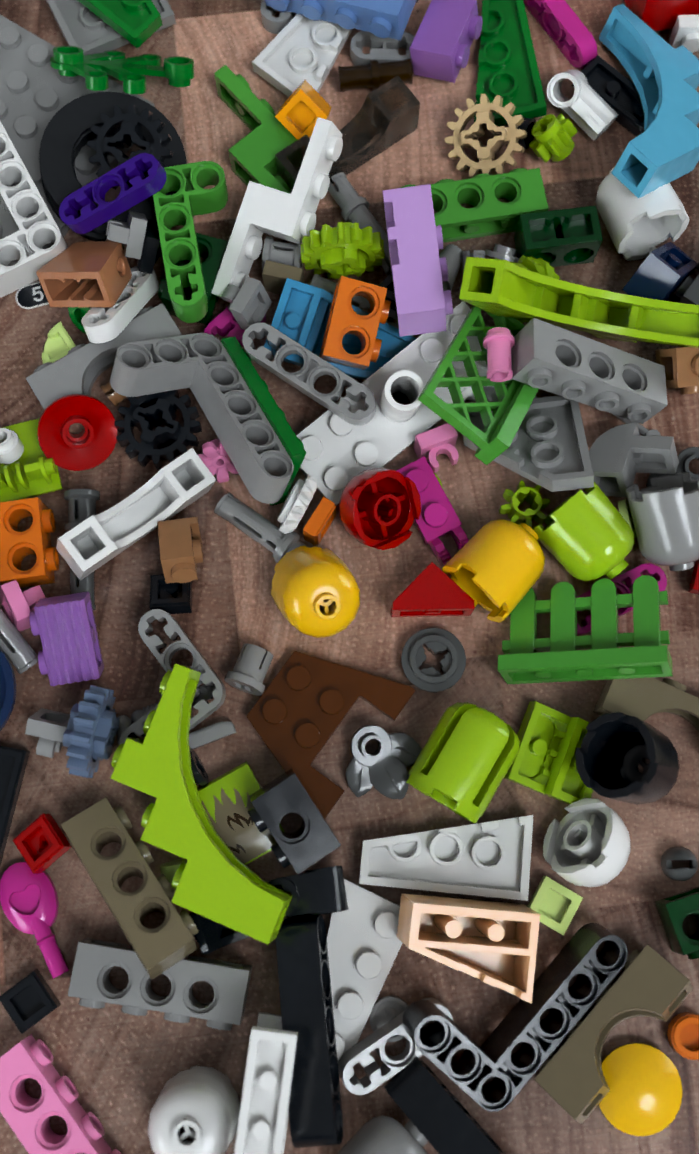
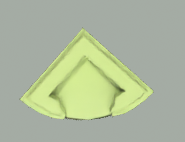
M61 321L52 327L47 334L48 338L42 353L43 364L53 363L61 359L76 346Z

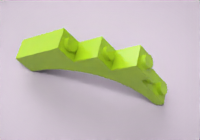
M466 257L459 299L496 316L530 320L536 318L563 329L585 331L600 339L634 343L640 341L699 348V305L650 299L591 288L545 276L519 267L506 260Z
M175 663L173 670H168L161 681L159 693L162 694L157 709H153L149 713L144 723L143 733L146 734L145 739L127 738L125 744L121 743L118 746L111 762L114 771L110 779L157 798L155 803L149 804L143 815L141 827L145 829L140 840L188 860L186 864L182 863L178 867L172 880L171 888L176 891L171 903L265 944H270L277 938L292 896L263 881L238 860L214 829L200 801L192 773L189 746L192 702L201 672Z

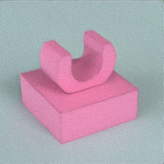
M449 423L415 435L413 448L417 458L420 459L424 456L426 459L428 458V463L434 473L439 470V463L436 460V456L439 454L447 455L452 465L457 464L459 457L458 451L455 448L458 438L457 431Z
M17 580L1 585L0 603L7 617L19 632L29 629L30 612L35 611L34 606L40 599L46 598L40 585L29 588L24 592L21 591Z

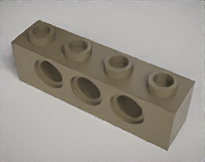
M105 797L61 824L68 841L151 980L197 950L193 936L199 933L195 923L186 910L178 913L170 900L175 893L173 888H171L164 874L157 878L149 867V864L154 862V859L142 840L134 843L127 832L133 826L121 806L113 809ZM116 842L122 845L119 852L113 856L105 857L100 855L102 848L108 843ZM134 876L143 879V883L138 890L134 892L121 890L122 884L126 879ZM152 912H161L166 915L164 923L158 928L148 929L143 926L145 917Z

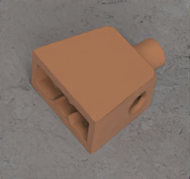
M108 239L105 241L73 243L36 272L50 307H113L132 278L131 269L124 255L123 244Z

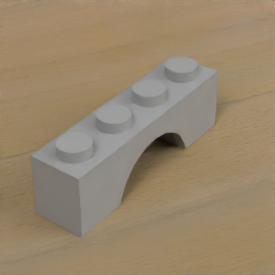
M163 303L156 307H147L142 309L115 339L99 344L92 342L79 344L73 347L61 359L53 363H44L37 367L33 374L26 377V380L45 410L52 402L66 395L83 394L90 396L94 382L101 373L113 366L117 349L122 344L179 336L182 333Z

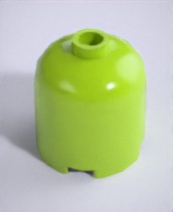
M594 481V487L584 488L587 492L586 494L579 490L575 495L568 497L549 513L544 521L548 526L544 528L541 524H538L533 528L539 537L538 540L573 577L585 582L594 581L604 575L610 580L616 577L629 565L624 558L630 553L635 542L634 533L630 525Z

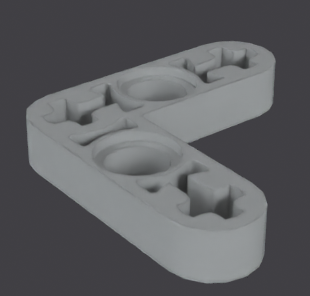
M152 609L141 617L138 624V632L166 672L173 670L171 665L173 655L179 650L186 649L193 656V663L190 668L201 672L194 699L201 694L198 687L202 683L209 687L212 685L216 687L212 692L214 700L211 703L203 699L193 706L199 713L193 717L191 711L190 731L221 707L226 698V689L223 682L176 619L164 610ZM156 619L161 623L167 621L168 624L164 626L165 633L173 641H175L178 635L181 640L167 647L165 642L156 634L149 635L153 631L151 623ZM167 647L163 653L160 652L161 648ZM153 709L125 729L119 739V745L121 743L125 744L126 739L132 738L135 734L141 737L146 736L143 733L144 723Z

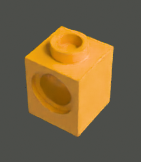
M304 80L281 105L275 118L303 145L312 135L317 118L327 119L332 107Z

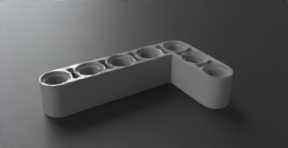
M193 333L130 342L118 347L109 381L115 392L126 397H137L190 388L252 497L265 504H274L282 498L294 472L293 461L224 345L217 337L208 333Z

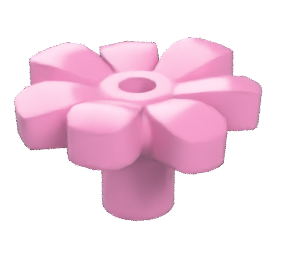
M214 439L202 445L203 454H198V456L212 475L216 474L217 482L229 481V472L238 474L219 439Z

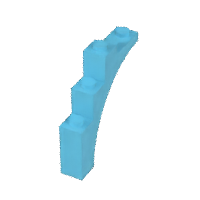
M620 4L613 8L598 39L616 56L630 75L640 95L644 111V132L629 141L612 174L635 196L641 198L657 188L693 171L699 162V128L697 127L699 123V92L696 91L699 86V59L683 45L674 49L624 4Z

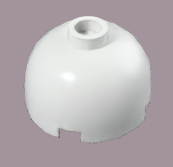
M584 798L569 804L564 808L569 813L560 822L554 819L549 825L543 841V856L545 861L551 865V869L568 882L576 886L598 887L607 884L618 876L626 865L630 855V836L623 820L613 809L599 799Z

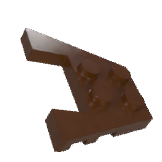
M294 651L246 717L284 771L287 772L290 769L294 771L325 819L345 791L311 767L315 758L358 698L364 699L395 721L416 690L411 686Z

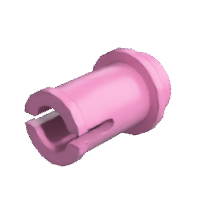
M492 328L487 331L486 336L483 338V347L487 349V379L490 378L492 382H506L513 377L511 348L515 345V338L507 328Z

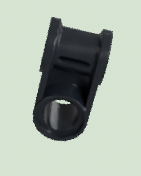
M342 866L309 870L303 874L280 877L268 882L283 892H291L292 900L285 917H298L309 914L313 916L348 910Z

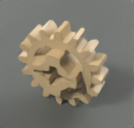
M482 93L479 104H475L470 97L466 99L468 109L465 112L456 107L454 112L459 119L457 123H447L446 126L453 130L454 133L453 136L445 138V143L454 146V149L448 153V157L452 160L460 158L456 166L459 171L462 172L469 166V177L473 178L479 174V171H482V174L492 175V171L496 170L498 174L505 173L503 166L506 163L513 167L517 165L513 155L515 152L524 153L525 149L518 144V140L527 137V132L517 128V126L524 122V118L522 115L511 116L516 108L512 102L503 108V98L500 95H496L493 102L490 103L488 96ZM493 112L504 117L509 127H497L494 124ZM476 116V121L468 130H464L468 122ZM485 129H488L493 135H498L488 139L487 146H484L479 140H474L484 136ZM503 145H508L505 152L495 160V154ZM465 147L474 148L477 151L479 163L472 161L464 151Z

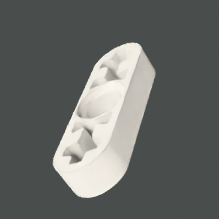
M137 266L130 268L132 278L113 307H92L83 316L81 323L90 342L99 344L115 339L159 290V282L154 268L152 274L139 272Z

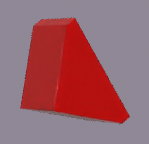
M431 562L393 601L391 617L471 616L475 605L474 600Z

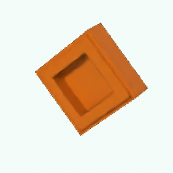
M323 496L303 528L304 540L314 546L319 545L336 518V503Z

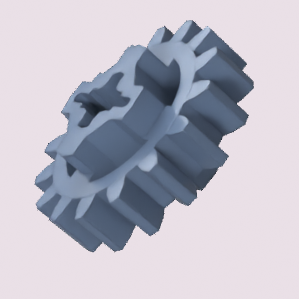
M90 685L89 690H86L84 693L83 701L73 705L67 729L63 735V746L67 747L66 756H70L66 765L67 768H70L69 774L93 778L94 772H97L99 769L100 760L109 759L120 723V718L116 717L115 709H113L115 697H113L114 690Z

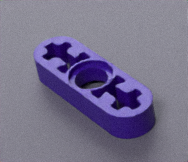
M140 153L66 196L59 207L60 219L73 232L77 234L88 233L159 192L166 182V171L152 154ZM148 170L149 176L146 179H144V172ZM128 180H129V182L131 183L132 187H130V186L126 183ZM114 186H120L121 190L118 197L113 201L105 202L107 191Z

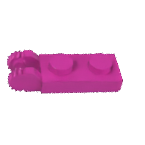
M424 456L396 471L400 472L404 477L410 478L417 487L420 494L421 513L419 520L414 519L413 522L425 544L430 545L440 565L443 567L451 559V556L439 538L451 533L458 550L469 540L461 528L462 523Z

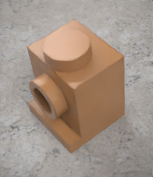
M198 517L157 522L160 561L166 584L176 582L188 583L198 580L196 564L204 563Z

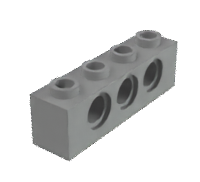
M536 318L531 319L514 336L515 345L511 348L513 371L511 379L641 424H644L668 406L665 366Z
M86 938L79 941L77 945L67 996L80 998L79 1005L84 1007L105 1008V1003L122 1005L121 1012L130 1015L145 1016L148 1010L164 1012V1019L168 1021L189 1023L190 1017L206 1019L207 1027L218 1030H232L233 1024L240 1025L244 1019L253 966L188 955L161 973L169 978L171 992L167 996H159L152 990L151 978L131 945ZM118 966L127 972L129 981L125 989L115 988L111 984L109 974L112 967ZM198 981L208 982L214 989L213 1001L209 1003L197 1001L193 995L194 983Z

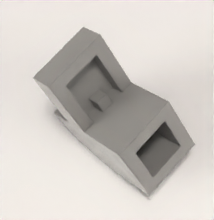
M637 423L623 424L607 430L595 440L589 450L594 481L606 496L627 497L626 489L633 485L636 473L676 475L679 464L674 437L660 435L642 436L639 434Z

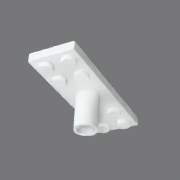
M464 301L453 309V314L446 315V331L420 335L361 383L375 397L376 413L372 420L364 425H353L327 410L296 435L302 441L306 451L300 470L305 476L309 474L317 479V490L322 496L336 503V505L339 504L342 491L353 477L364 470L383 468L414 443L415 435L430 430L442 420L440 416L420 402L418 398L470 311L469 306ZM466 336L471 351H482L477 336ZM452 361L456 377H468L463 361ZM475 361L479 376H487L486 362ZM471 386L460 387L465 401L473 394ZM437 387L435 389V395L447 404H453L448 387ZM402 393L408 397L411 404H399L393 399L391 394ZM347 395L343 397L350 402L352 413L355 414L358 409L364 412L367 410L364 398L356 402L347 397Z

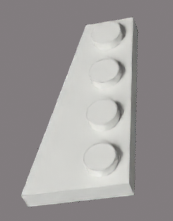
M297 14L252 61L253 71L288 97L304 80L319 93L352 29H345L338 24L320 19L316 21L310 20L304 15Z
M534 815L363 840L359 884L528 901Z

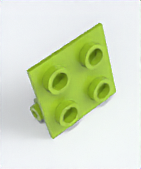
M40 418L2 427L12 430L18 435L24 445V452L17 461L10 464H0V502L27 499L63 489L58 466L55 465L53 458L48 459L39 445L37 427Z

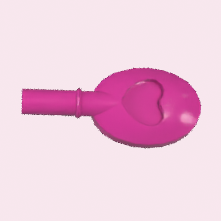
M26 862L12 864L3 873L0 880V902L2 909L16 929L35 936L37 940L36 945L39 946L54 979L69 971L55 940V934L50 929L58 915L59 903L56 888L45 871L40 874H33Z

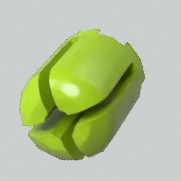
M457 702L446 708L408 773L410 776L406 783L446 806L454 813L476 824L479 817L483 816L518 755L520 740L514 729L495 714L469 702Z

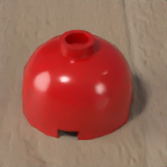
M387 468L364 470L353 477L342 491L339 502L340 518L346 531L361 544L381 550L396 548L413 533L409 529L414 519L419 520L421 513L420 494L415 483L398 471Z

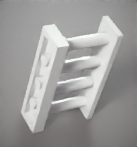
M259 1012L257 1026H252L234 1154H284L298 1032L282 1030V1017L278 1014Z

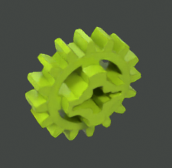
M338 222L337 227L333 228L324 224L320 231L312 229L310 230V236H303L301 262L305 263V269H314V274L319 275L327 273V278L339 279L341 276L348 277V275L352 274L358 277L362 276L365 271L373 272L374 266H381L382 258H385L384 239H381V233L373 232L371 226L360 229L359 223Z

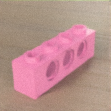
M31 1034L0 1057V1113L28 1154H122L119 1150L114 1149L112 1151L103 1138L104 1129L101 1122L92 1112L86 1113L77 1100L79 1097L77 1088L67 1076L63 1075L61 1077L51 1063L54 1060L53 1055L42 1040H35ZM26 1078H32L39 1082L42 1089L39 1099L32 1098L26 1093L24 1086ZM57 1115L65 1120L68 1128L66 1135H58L52 1131L49 1123L50 1116Z

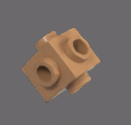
M678 346L676 348L655 350L656 363L665 366L667 388H680V394L699 393V348Z

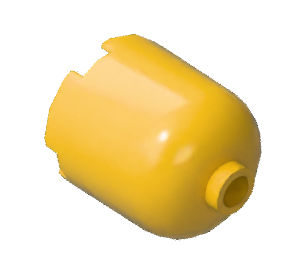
M497 519L484 525L441 570L446 574H451L450 579L474 600L475 607L479 604L490 611L487 615L489 620L501 623L540 578L544 571L545 555L537 541L539 539L537 533L525 523L517 524L512 521Z
M299 546L287 552L275 565L271 589L272 598L279 611L298 631L316 638L331 637L345 630L355 619L360 606L358 584L345 563L330 549Z

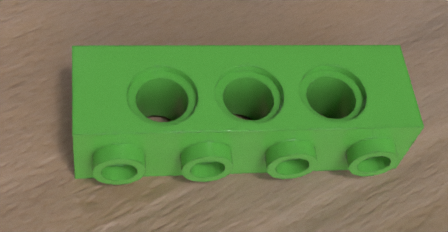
M517 168L509 173L496 175L484 173L470 179L457 181L444 179L431 184L433 209L438 212L434 214L435 225H441L443 243L515 232L520 214L544 212L549 209L540 168L530 170ZM405 185V186H402L401 188L411 187V186H416V185ZM498 198H505L510 202L504 203L499 201ZM461 204H471L474 208H465Z

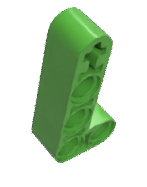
M213 161L165 167L164 169L167 174L166 182L163 188L153 195L168 293L176 316L186 323L198 322L208 312V300L193 216L220 211L228 202L225 173L223 168ZM208 185H214V186H215L214 188H211V189H204V187H206V186H208ZM177 191L173 195H165L168 192ZM176 225L184 226L179 230H170ZM181 260L190 261L187 265L184 266L175 265L178 261ZM191 287L192 299L186 300L184 288Z

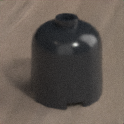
M620 712L601 715L587 725L586 730L588 732L582 740L581 748L577 747L575 751L576 769L587 787L592 788L600 796L637 805L656 802L669 793L677 781L680 765L678 752L666 735L641 719Z

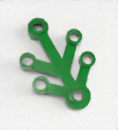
M59 46L53 48V57L50 58V66L57 69L59 75L68 77L80 75L85 78L86 88L93 91H103L109 88L108 75L122 81L123 92L127 94H143L146 92V77L143 75L166 77L168 84L173 87L190 86V80L194 78V60L187 57L175 56L165 58L164 67H161V57L155 54H143L137 57L125 58L124 52L105 51L103 53L84 55L82 48Z

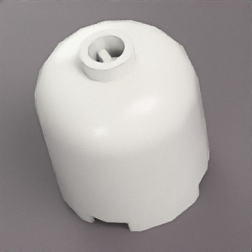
M612 169L598 187L596 205L618 254L622 253L628 261L646 258L650 252L657 249V245L669 237L672 242L676 241L686 230L690 219L671 184H665L653 192L638 198L612 174Z
M194 1066L191 1069L179 1072L166 1082L149 1117L148 1135L151 1149L155 1154L226 1153L237 1132L241 1106L238 1094L231 1085V1080L228 1076L215 1068ZM184 1126L185 1131L180 1135V1128ZM187 1136L194 1138L190 1141L184 1140Z

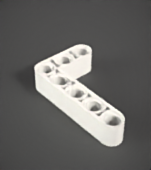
M0 121V194L20 229L0 239V298L38 280L36 272L67 249L68 246ZM36 212L34 216L26 218L29 214ZM54 243L50 248L42 249L46 244ZM19 260L15 265L8 266L10 262Z

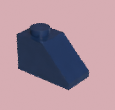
M668 242L649 253L622 290L628 295L667 301L696 269L698 263L672 242Z

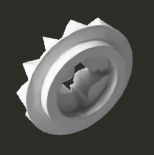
M307 474L304 480L299 478L296 481L278 515L277 521L281 523L278 531L287 534L292 533L296 529L317 489L316 478Z

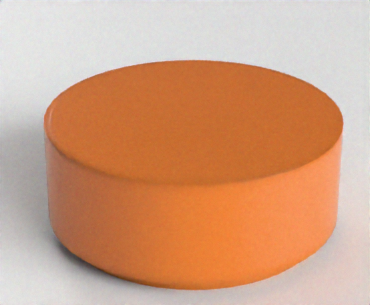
M691 1012L680 1013L669 1023L667 1029L669 1044L682 1057L689 1060H699V1016Z

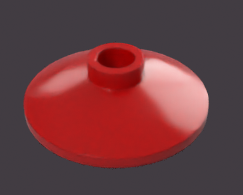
M71 394L55 400L44 410L38 422L37 436L41 450L48 459L53 458L55 465L67 470L83 471L100 465L110 456L117 442L118 429L115 427V418L112 412L100 400L88 395ZM74 423L83 425V430L78 434L69 432L70 426Z

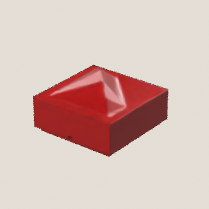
M46 813L39 816L13 839L14 844L33 874L44 872L72 847L52 815Z

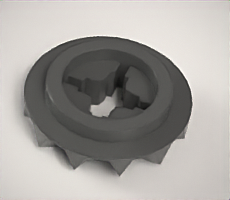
M426 628L416 632L408 639L402 651L401 664L406 679L419 690L437 693L451 688L459 681L465 670L466 655L461 642L452 633L440 628ZM423 646L434 655L447 650L448 653L440 661L443 675L433 667L419 669L427 658Z

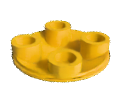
M645 1043L626 1044L610 1052L601 1062L605 1080L610 1088V1091L598 1104L605 1118L618 1130L634 1136L653 1135L665 1129L676 1117L682 1102V1083L673 1062L659 1049Z

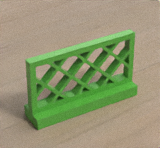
M473 305L418 400L476 444L478 449L474 456L488 465L510 447L539 388H533L513 379L506 382H492L490 378L487 379V376H479L475 361H485L487 365V349L483 347V338L486 336L487 331L495 327H504L510 330L511 335L515 336L525 325L516 318L496 316L485 311L493 318L495 326H485L481 314L483 309ZM466 336H477L482 351H471ZM452 361H463L468 377H456ZM471 386L476 403H465L460 387ZM483 386H494L499 401L488 402ZM437 387H448L453 404H447L435 395V389ZM468 412H480L484 424L483 431L471 423Z

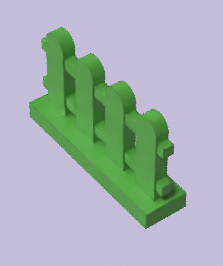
M649 575L640 576L634 581L633 593L618 594L614 582L606 578L594 582L590 597H577L572 584L559 582L551 589V599L537 600V596L531 587L509 614L511 616L510 640L502 641V651L504 654L498 655V672L507 685L672 677V658L668 646L663 645L670 644V634L668 630L661 631L660 605H668L667 591H660L656 579ZM633 607L634 632L618 633V608ZM591 610V635L577 636V611ZM550 613V638H537V614Z

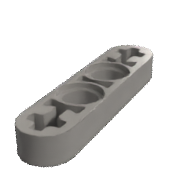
M257 322L245 329L242 343L247 356L251 360L350 424L364 425L373 419L376 413V401L373 393L366 386L269 324ZM265 335L267 336L269 346L277 351L273 362L271 361L273 355L269 349L260 346L255 350L253 342L255 337L261 340ZM291 354H297L304 359L303 367L295 373L287 372L282 368L283 360ZM329 375L336 380L337 385L332 392L322 394L314 388L315 381L320 376ZM344 386L349 387L346 389V395L353 401L358 402L361 398L365 399V407L367 409L365 412L360 409L355 414L351 412L350 402L341 397Z

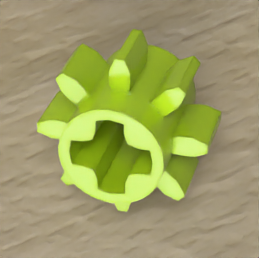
M548 114L539 119L533 126L531 133L535 140L529 146L537 157H541L545 163L549 159L553 162H559L573 151L575 142L571 137L578 130L570 119H566L563 114H559L557 118L554 114Z
M521 480L515 493L510 489L504 491L502 496L509 504L502 505L499 509V514H507L510 521L517 524L525 523L532 527L533 520L543 524L547 517L539 510L546 508L550 503V499H542L539 493L540 485L534 488L526 487L524 481ZM524 501L530 504V507L525 512L518 508Z

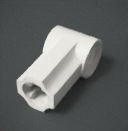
M572 69L556 74L548 83L547 96L551 104L562 108L593 141L598 139L618 116L588 84L587 78L579 70ZM565 78L571 80L574 84L575 91L571 99L566 98L561 92V83Z

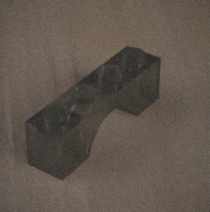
M398 75L368 94L356 116L340 130L343 134V147L338 160L333 161L328 175L332 184H334V181L331 179L333 175L340 172L348 175L418 129L420 102ZM307 135L275 154L277 175L286 182L290 189V194L292 193L310 141Z

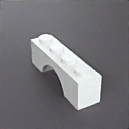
M191 448L161 468L148 482L110 509L90 516L60 536L57 540L56 549L81 581L158 527L157 522L169 520L208 493L216 479L194 449Z

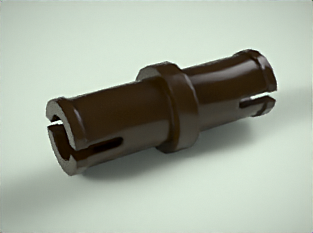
M378 59L370 60L371 64L338 67L341 92L364 88H373V91H380L382 86L413 84L411 59L378 63Z

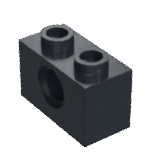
M292 769L249 796L254 807L247 812L261 833L269 829L277 842L271 846V849L283 868L291 864L296 873L300 874L341 846ZM288 813H297L302 816L300 828L293 833H286L279 828L280 820Z

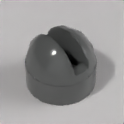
M671 847L662 855L661 867L665 875L670 879L686 881L691 879L697 872L698 862L693 852L689 849ZM671 860H689L690 867L672 869Z

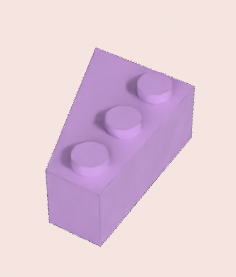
M431 184L383 190L399 336L446 331V315L453 314L451 290H443V282L448 281L446 257L439 258V250L444 249L441 225H435Z

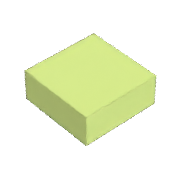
M543 875L527 907L540 914V922L564 936L583 897Z

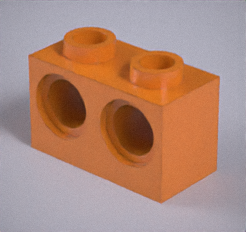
M344 276L339 278L333 295L319 355L320 358L362 370L369 367L370 361L376 363L382 343L381 339L376 338L379 323H386L391 306V301L385 300L388 288ZM362 296L370 303L368 315H359L353 310L351 304L353 297ZM353 334L359 338L361 342L359 354L353 355L345 351L342 345L344 335Z
M38 497L0 502L1 585L13 580H17L20 588L55 583L54 571L59 570L60 567L57 549L51 545L50 533L56 530L55 517L52 509H48ZM26 517H33L30 528L26 531L18 532L19 522ZM35 554L37 558L35 565L29 570L22 571L21 563L23 559L28 555Z

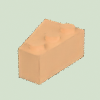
M401 893L397 938L407 948L455 970L467 973L493 987L496 986L532 1004L540 914L524 904Z

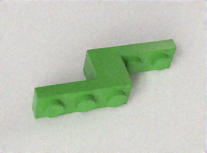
M224 65L214 73L218 97L251 130L248 135L228 150L232 171L246 186H248L249 181L290 194L288 185L280 175L299 161V141L275 118V112L271 105L263 98L259 100L252 93L245 78L240 74L235 75Z

